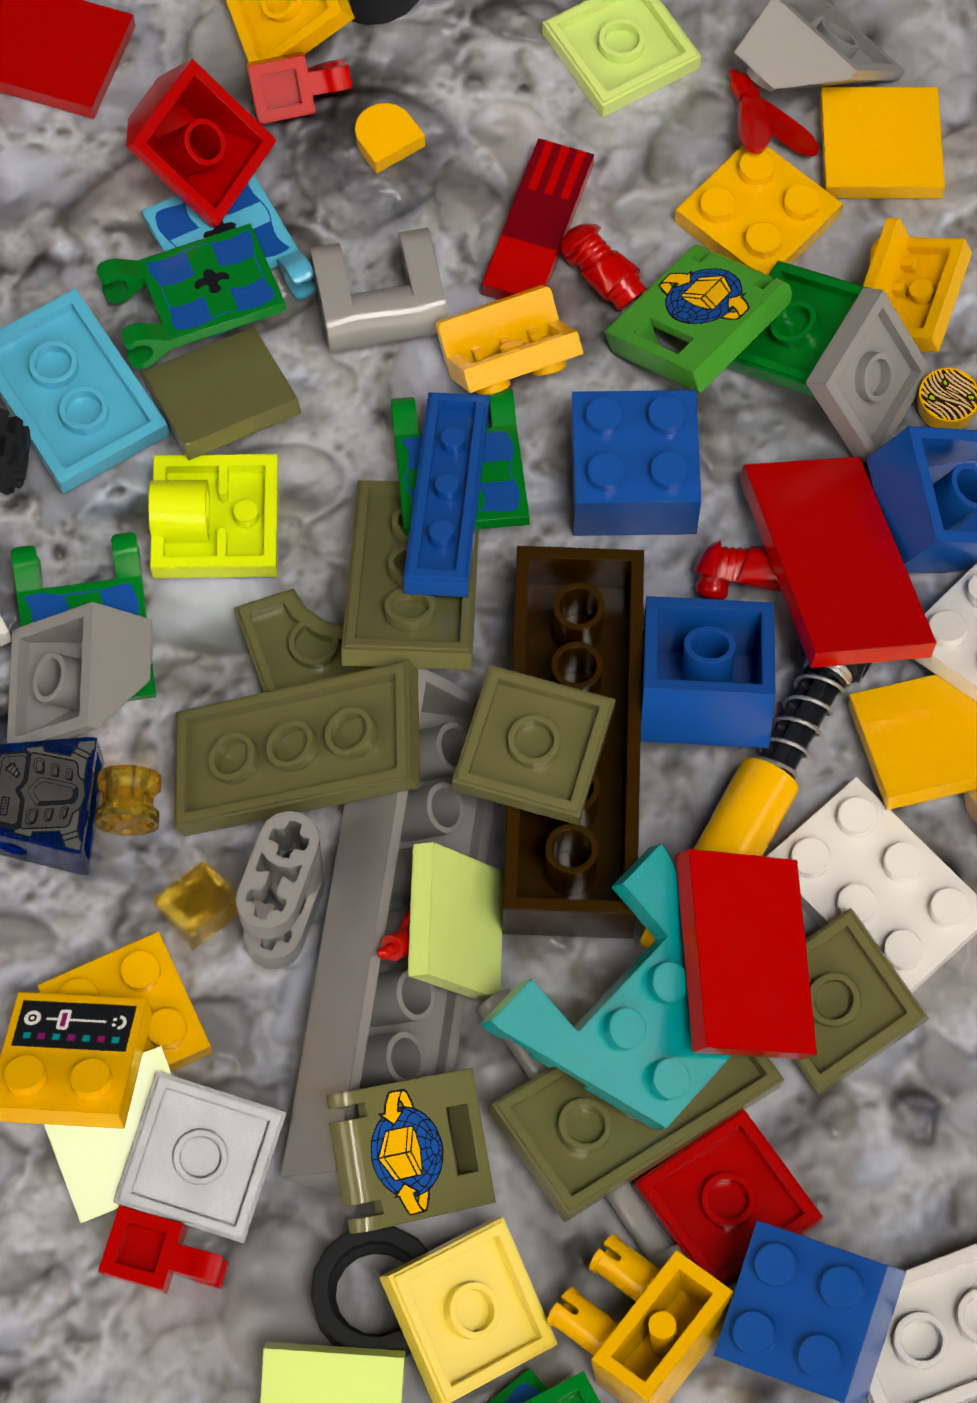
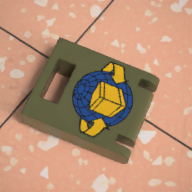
M472 1068L326 1095L328 1109H346L357 1104L360 1117L329 1123L343 1206L373 1201L376 1213L363 1214L347 1219L350 1234L378 1230L496 1203ZM447 1107H448V1111H449V1117H450V1122H451L453 1140H454L455 1151H456V1157H457L458 1168H459V1173H458V1174H457V1168H456V1163H455L453 1145H452L451 1134H450V1128H449L448 1117H447V1111H446V1108H447Z

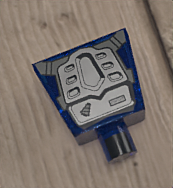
M81 737L0 744V855L79 875H89L105 762L97 738Z

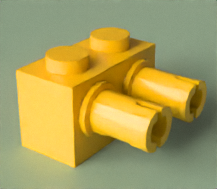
M614 1233L603 1243L607 1250L605 1252L601 1249L597 1250L589 1264V1270L603 1277L636 1303L618 1323L580 1295L578 1290L570 1287L561 1296L565 1304L562 1306L556 1302L548 1315L547 1324L553 1328L556 1327L594 1356L591 1360L596 1384L620 1402L668 1403L720 1335L733 1297V1290L677 1250L660 1269L621 1241V1238Z

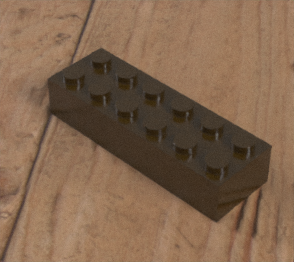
M517 546L512 671L616 700L579 826L507 806L503 934L634 938L637 917L611 887L638 860L644 550Z

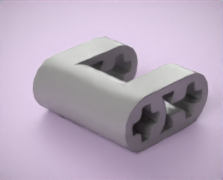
M428 227L398 232L399 251L406 282L405 285L351 294L340 243L309 248L314 282L330 353L437 334L436 322L448 317Z
M285 811L277 813L265 822L260 830L237 890L236 906L240 922L244 927L243 936L247 953L254 963L263 968L280 969L287 967L298 958L324 893L325 874L317 827L309 817L300 812ZM270 896L283 908L282 912L277 910L276 904H267ZM282 935L289 939L288 943L277 941L273 950L264 949L263 939H273Z

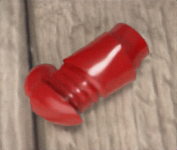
M583 223L573 227L562 238L560 244L562 254L571 266L582 270L580 275L588 281L606 302L611 301L617 310L620 311L647 290L640 280V268L617 250H611L606 241L602 240V237L598 235L601 229L599 225Z
M718 540L703 551L693 569V572L700 574L695 585V591L702 597L724 600L728 596L730 581L782 592L765 546H750L745 549L742 547L728 548L727 546L722 547L721 540Z

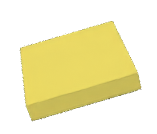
M503 1217L492 1218L379 1277L432 1403H451L558 1345L550 1325L547 1324L545 1313Z

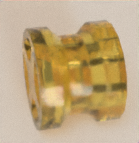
M115 765L101 769L97 773V790L103 795L102 804L95 809V826L102 831L117 835L137 836L155 832L159 828L160 813L154 807V797L161 792V774L156 770L137 765Z

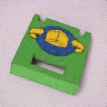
M697 244L680 257L605 330V334L612 353L684 387L696 390L700 394L789 305L792 299V290L790 285L779 279L773 280L770 275L719 253H711L709 249ZM653 327L689 344L679 354L659 345Z

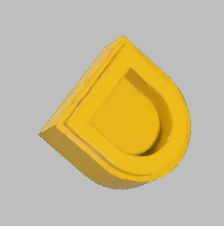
M390 103L372 105L365 109L356 121L355 136L357 148L376 174L425 147V134L408 112L397 105Z

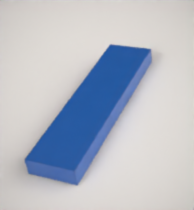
M428 392L403 577L404 594L468 597L490 414V395Z

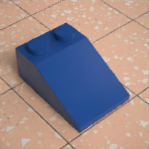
M906 427L866 459L875 495L906 570L911 573H950L971 569L977 563V430Z

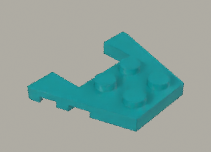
M662 844L648 848L611 887L654 936L655 941L589 1012L573 1027L532 979L521 981L480 1023L489 1033L500 1039L507 1038L530 1052L529 1056L549 1068L556 1067L585 1084L584 1089L653 1130L667 1128L732 1056L693 1053L677 872L667 850Z

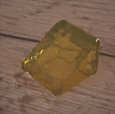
M204 861L152 900L157 909L193 951L239 916L236 906L237 892Z

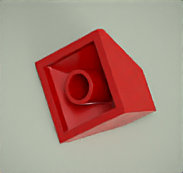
M192 58L162 74L155 80L128 118L126 147L204 221L214 228L220 224L277 140Z

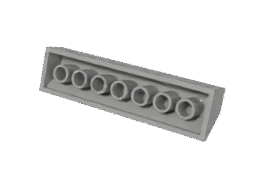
M417 668L420 788L349 802L344 805L281 1178L333 1196L342 1197L329 1123L360 1117L357 1104L346 1109H328L326 1095L455 1071L466 996L409 977L408 955L397 961L380 959L377 955L382 939L400 929L404 915L410 906L412 849L414 844L435 842L485 864L487 861L495 802L452 790L454 773L479 696L426 668Z

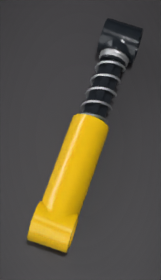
M806 657V662L803 664L804 675L797 676L794 680L796 690L794 695L786 697L782 701L783 715L772 720L769 748H759L761 753L759 757H749L742 760L694 849L763 856L799 792V786L794 780L799 778L795 770L802 758L810 757L807 749L813 738L822 736L819 727L825 716H832L834 714L831 708L832 703L837 695L845 694L844 688H847L850 683L856 682L859 684L872 663L810 668ZM645 928L640 946L648 949L655 941V938Z

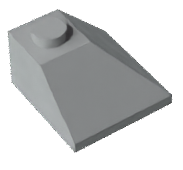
M770 0L734 51L749 66L746 70L747 75L756 84L768 91H775V89L801 90L898 81L906 72L828 0Z
M90 602L13 629L6 752L25 751L28 746L54 743L96 730L150 681V668L153 658L151 647L152 619Z

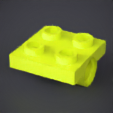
M278 454L200 455L190 460L187 459L186 455H154L153 480L150 481L148 505L151 533L150 569L152 577H278Z

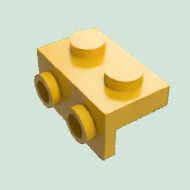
M887 218L880 238L875 240L871 247L870 266L863 286L884 290L920 352H939L972 251L966 239L910 237L900 218Z
M545 285L519 292L436 322V330L450 379L469 393L475 392L476 395H489L505 390L511 385L509 379L530 372L534 376L558 372L567 366V359L583 354L578 331L559 320L552 291Z

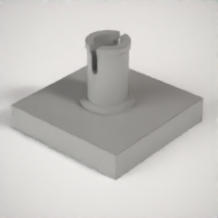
M863 288L808 377L806 384L853 457L860 456L861 461L867 463L866 459L891 440L916 398L923 379L932 370L884 290Z

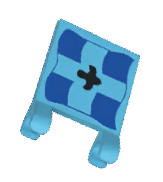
M254 174L220 224L214 228L204 221L178 195L141 210L143 219L162 252L251 223L270 269L279 267L293 298L300 300L316 293V286L312 281L314 273L310 262L297 248ZM225 331V332H222V333H219V334L210 336L209 338L217 337V336L222 335V334H224V333H226V332H228V331Z

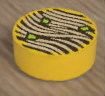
M941 368L932 371L923 379L916 400L919 416L927 425L933 428L962 429L973 420L977 411V383L970 375L959 369Z

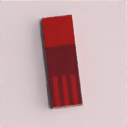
M538 138L482 282V295L502 299L540 285L548 287L561 253L560 244L562 238L570 229L594 166V154Z

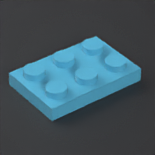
M76 288L0 329V398L12 417L18 416L23 420V426L29 427L30 444L63 495L170 436L168 424Z

